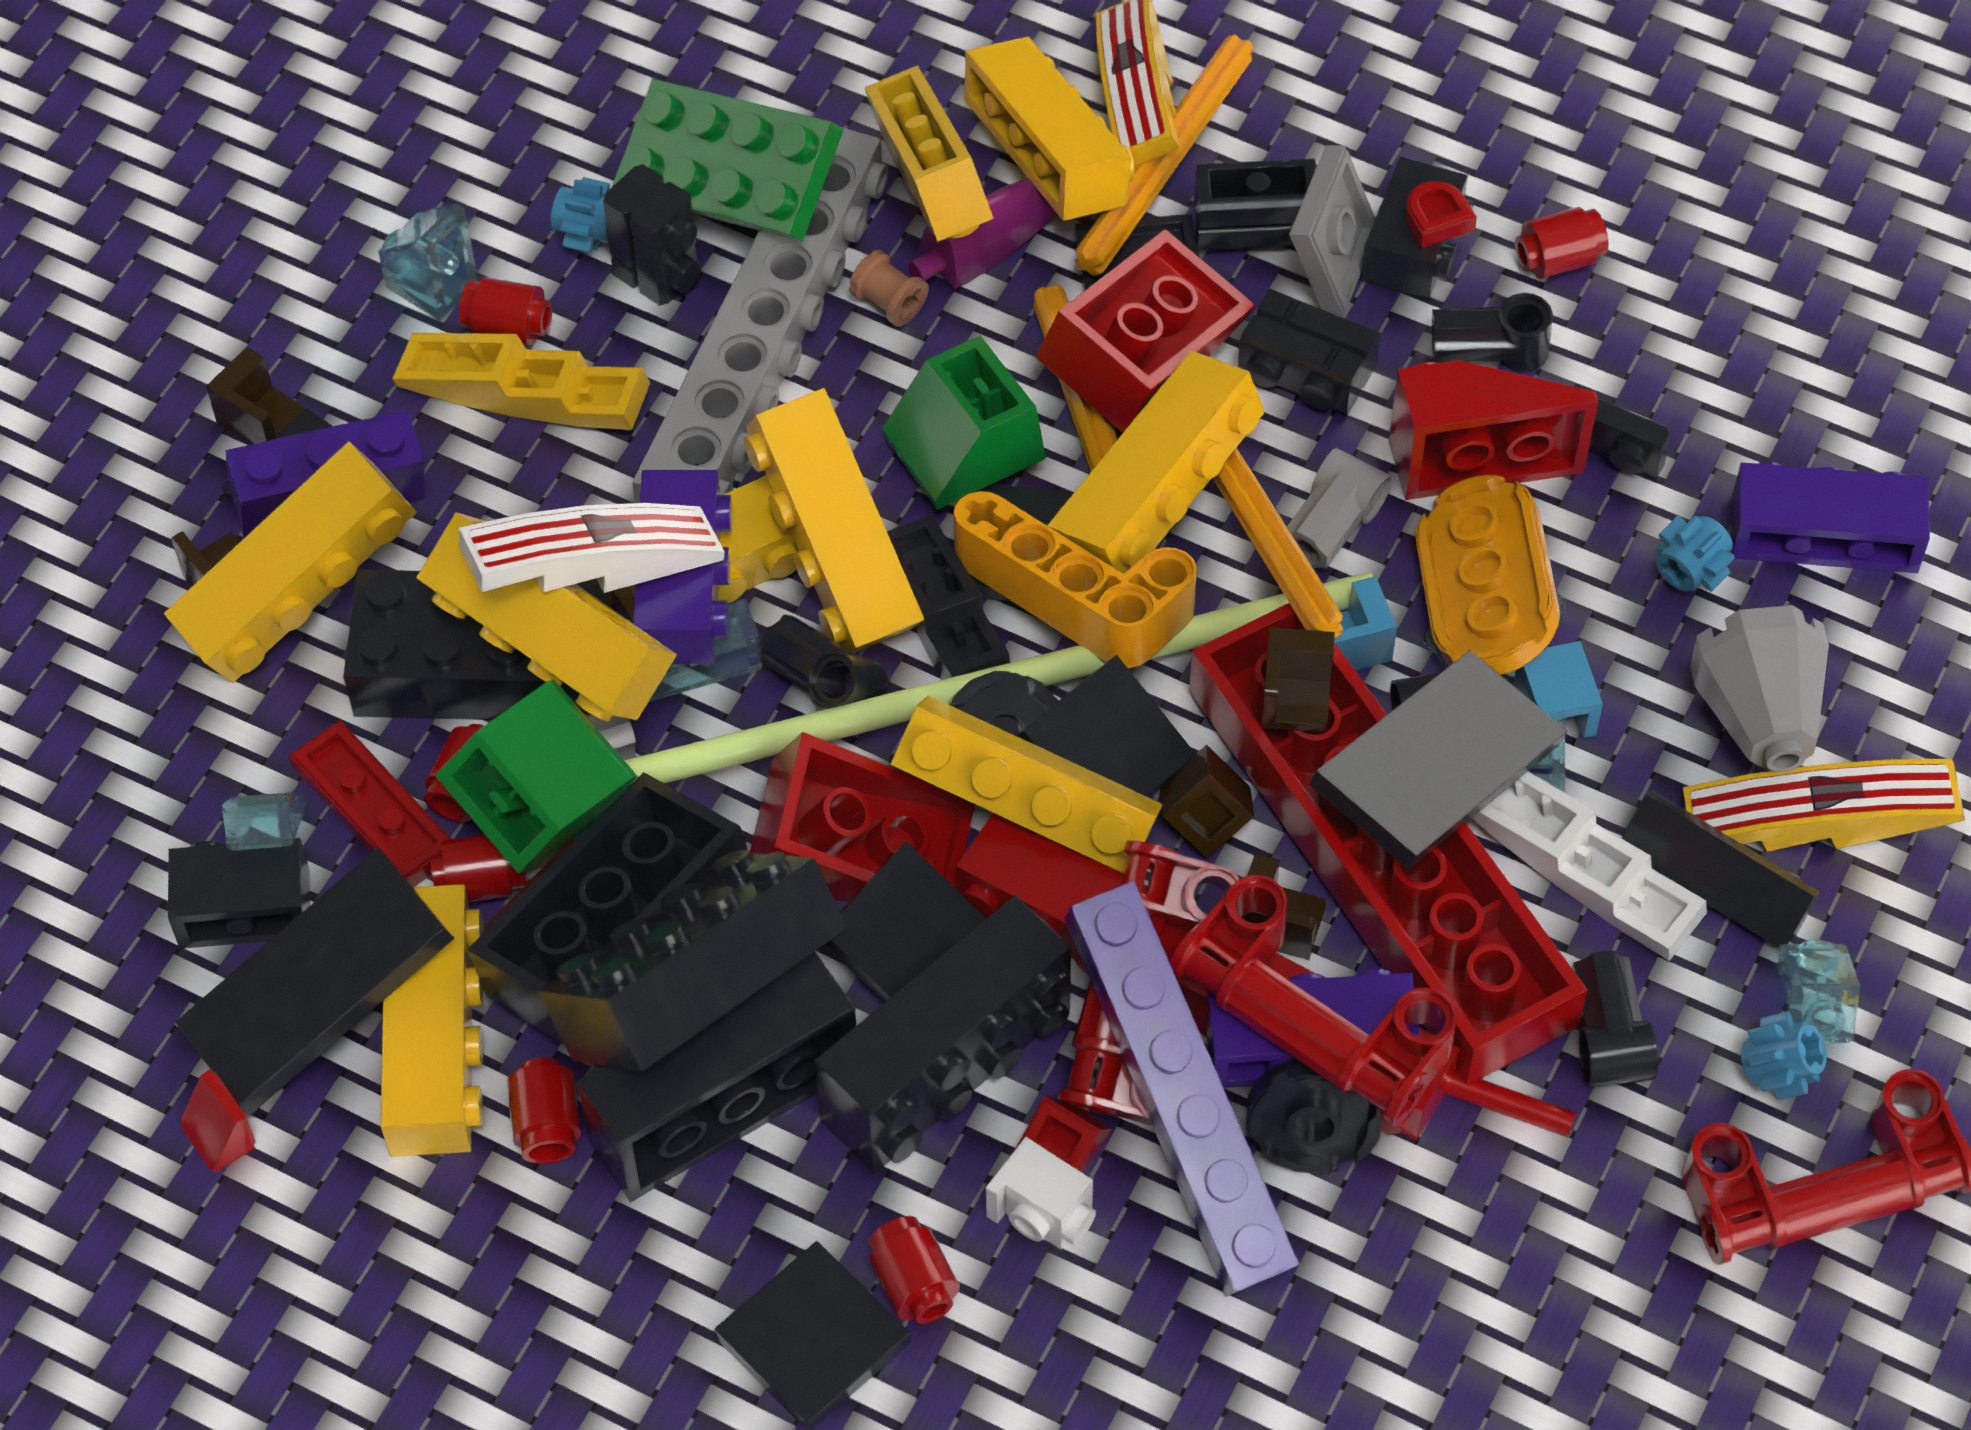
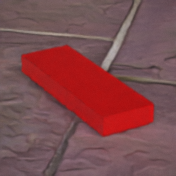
M341 720L289 755L292 768L370 853L379 847L395 864L412 887L417 886L432 875L430 856L442 854L441 841L452 839Z

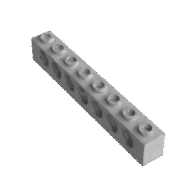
M842 128L844 129L803 242L763 231L758 232L632 481L635 503H640L642 470H718L720 495H724L733 491L732 482L738 470L745 471L748 469L751 462L744 446V437L749 435L746 426L755 415L778 406L779 386L784 376L792 377L796 372L802 352L801 342L806 331L814 332L820 322L824 307L823 297L828 286L836 287L845 267V252L850 242L857 243L864 232L867 221V207L871 199H879L885 189L889 169L888 165L882 164L881 138Z

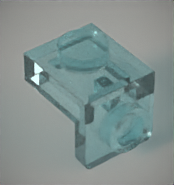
M1809 940L1802 944H1780L1777 968L1788 1000L1787 1011L1790 1012L1793 1023L1805 1020L1819 1031L1824 1043H1849L1853 1041L1860 985L1846 945H1834L1823 940Z

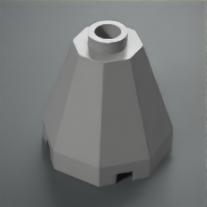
M1793 605L1738 610L1725 618L1727 626L1725 631L1714 637L1710 627L1696 636L1690 663L1694 685L1749 761L1765 770L1770 769L1775 772H1786L1796 769L1804 763L1805 759L1814 754L1818 739L1829 648L1824 624L1815 618H1812L1811 625L1805 622L1803 611Z

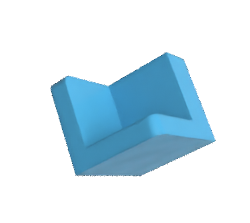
M1376 576L1352 582L1349 609L1341 612L1343 617L1340 624L1343 627V631L1334 639V642L1356 671L1393 660L1397 625Z
M1581 641L1546 647L1535 659L1516 670L1513 686L1550 717L1556 720L1575 716L1582 738L1596 736L1603 703Z

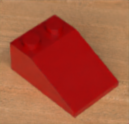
M1164 229L1060 309L1035 358L1124 433L1191 350L1209 357L1250 315L1255 304Z
M1461 360L1442 363L1422 362L1412 367L1398 369L1389 445L1405 500L1438 496L1445 489L1462 480L1481 475L1503 476L1507 483L1517 484V482L1524 483L1583 474L1599 402L1596 392Z
M802 732L772 759L749 853L770 854L783 852L785 856L815 858L834 900L849 902L891 854L907 841L957 889L956 865L965 853L975 804L916 776Z

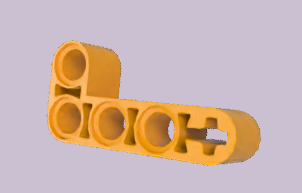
M982 491L969 493L962 497L955 505L954 551L967 572L1077 644L1088 649L1105 662L1118 655L1127 668L1144 664L1181 632L1194 617L1197 566L1194 559L1185 551L1169 547L1154 549L1123 574L994 493Z

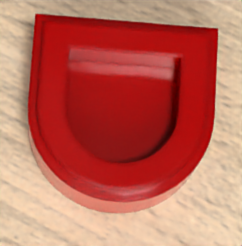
M1431 181L1418 185L1410 192L1407 199L1405 220L1422 249L1475 231L1477 216L1459 189L1445 182Z

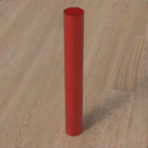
M1457 1071L1451 1078L1445 1094L1567 1138L1577 1112L1483 1079L1466 1084Z

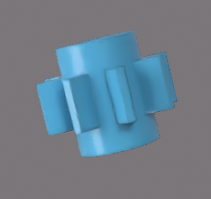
M583 177L582 180H574L573 189L567 187L559 189L552 207L551 227L553 230L565 233L563 247L590 253L591 249L596 251L599 249L600 241L609 243L603 200L604 194L610 189V183Z
M1677 516L1658 534L1662 542L1655 548V552L1659 555L1656 560L1657 568L1662 577L1676 589L1694 592L1702 584L1707 590L1712 592L1731 573L1727 565L1735 559L1734 555L1730 553L1733 547L1732 539L1726 529L1716 520L1706 516H1694L1687 523L1680 516Z
M1787 1011L1760 1018V1027L1748 1030L1749 1038L1744 1041L1741 1050L1742 1065L1750 1082L1760 1087L1761 1091L1775 1089L1778 1100L1808 1094L1807 1084L1819 1082L1820 1077L1818 1074L1825 1069L1827 1052L1824 1040L1814 1026L1808 1024L1805 1020L1793 1023L1792 1016Z

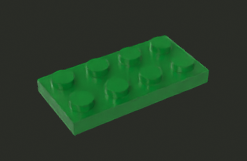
M652 78L612 187L635 165L644 164L661 175L664 184L672 182L691 195L692 212L695 214L803 242L844 129L831 121Z

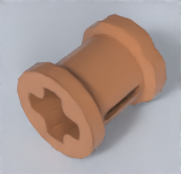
M875 250L861 260L851 276L849 292L858 300L868 298L885 310L888 321L895 326H903L917 315L925 303L929 291L928 284L922 278L915 276L909 278L891 265V258L882 250Z

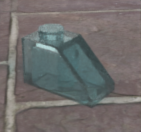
M456 203L417 213L401 229L393 231L378 251L386 288L439 321L460 302L466 283L469 280L478 281L465 209Z

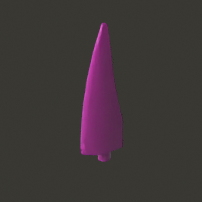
M1025 178L985 195L994 219L980 224L969 235L960 238L948 237L937 241L928 225L921 239V256L908 263V271L911 277H920L924 281L939 273L956 290L1002 263L1027 240L1056 218L1058 214L1030 179Z

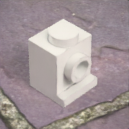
M1027 1137L1023 1139L986 1187V1216L998 1224L1001 1218L1007 1214L1011 1224L1021 1234L1038 1242L1044 1238L1059 1249H1062L1067 1241L1072 1245H1076L1085 1236L1096 1215V1210L1092 1208L1093 1180Z

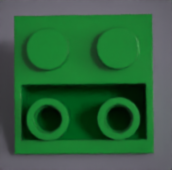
M981 335L926 360L882 427L884 438L937 510L961 499L969 493H974L1046 459L1035 404Z
M555 680L547 681L476 731L435 775L518 874L552 864L638 777Z

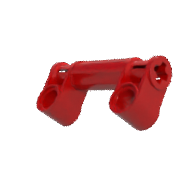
M1129 840L1126 841L1123 851L1128 856V861L1121 886L1131 881L1135 882L1160 941L1165 923L1192 929L1205 919L1207 914L1203 913L1196 906L1194 900V890L1197 886L1205 883L1214 884L1220 887L1226 894L1231 885L1239 880L1233 871L1223 866L1186 857L1174 850L1156 844ZM1147 869H1149L1151 871V874L1149 877L1145 894H1143L1142 888L1146 877ZM1089 980L1077 1029L1071 1043L1077 1051L1067 1088L1059 1090L1056 1100L1080 1110L1106 1116H1118L1152 1126L1093 985ZM1097 1061L1099 1062V1068L1093 1089H1091L1090 1082Z
M1249 875L1240 878L1231 885L1227 893L1205 919L1194 926L1179 944L1170 961L1175 977L1182 979L1187 976L1216 996L1215 1003L1218 1007L1241 1020L1334 1084L1342 1092L1349 1093L1353 1090L1385 1112V1121L1393 1127L1399 1125L1415 1107L1425 1088L1447 1063L1452 1053L1456 1027V1010L1452 1001L1444 993L1433 988L1410 990L1399 998L1396 1005L1374 1032L1368 1035L1266 965L1273 955L1280 950L1285 940L1287 897L1283 888L1269 877ZM1250 912H1261L1268 915L1270 919L1262 923H1250L1245 921L1242 916ZM1416 1024H1427L1434 1027L1439 1033L1429 1038L1419 1037L1412 1034L1408 1028Z
M1906 1069L1891 1075L1887 1080L1870 1118L1871 1129L1882 1150V1155L1768 1187L1757 1161L1752 1144L1744 1132L1735 1126L1725 1123L1710 1124L1702 1128L1693 1139L1681 1176L1683 1186L1698 1218L1703 1241L1713 1261L1718 1265L1730 1262L1734 1253L1766 1244L1772 1249H1777L1787 1244L1901 1211L1916 1209L1924 1205L1925 1198L1956 1189L1963 1194L1971 1193V1148L1967 1140L1960 1133L1943 1095V1090L1936 1079L1926 1072ZM1893 1103H1905L1917 1110L1921 1118L1903 1116L1896 1110ZM1710 1156L1721 1158L1728 1163L1732 1171L1728 1173L1715 1172L1705 1165L1702 1158Z

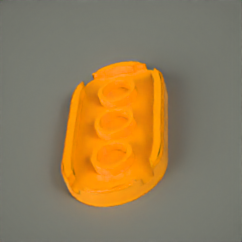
M1481 475L1471 477L1450 486L1434 499L1436 507L1430 512L1428 517L1424 512L1417 525L1416 545L1432 636L1444 660L1449 665H1452L1471 650L1497 673L1503 675L1523 667L1543 652L1556 633L1560 610L1540 512L1528 489L1518 482L1517 485L1507 483L1503 476Z

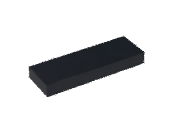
M1653 790L1644 795L1622 837L1623 840L1651 855V868L1703 898L1706 900V904L1783 951L1793 943L1821 892Z

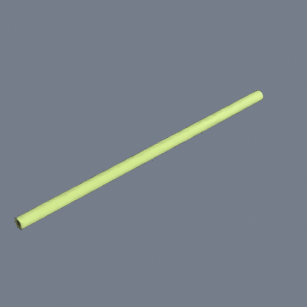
M1370 572L1326 582L1323 585L1339 611L1349 609L1352 582L1370 578L1373 575ZM1283 593L1196 615L1181 632L1151 659L1198 648L1288 604L1289 601ZM1078 645L624 761L638 777L644 772L665 784L777 755L802 732L829 742L908 722L916 706L928 695L948 704L949 699L968 681L992 671H1010L1009 673H1018L1022 676L1027 675L1042 682L1045 686L1091 675L1106 662L1088 649Z

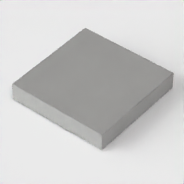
M1345 145L1325 146L1289 234L1321 309L1337 316H1343L1347 310L1362 272L1365 244L1375 221V216Z

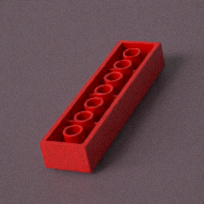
M1290 603L1192 650L1190 693L1384 970H1388L1393 974L1412 973L1414 989L1433 988L1444 993L1452 1001L1456 1010L1453 1045L1460 1048L1456 1071L1466 1084L1482 1079L1579 1026L1588 991L1467 823L1408 870L1309 785L1317 769L1387 715L1335 642L1330 680L1328 724L1324 732L1262 728L1269 628L1306 630ZM1423 1024L1426 1030L1433 1035L1439 1033L1434 1027Z

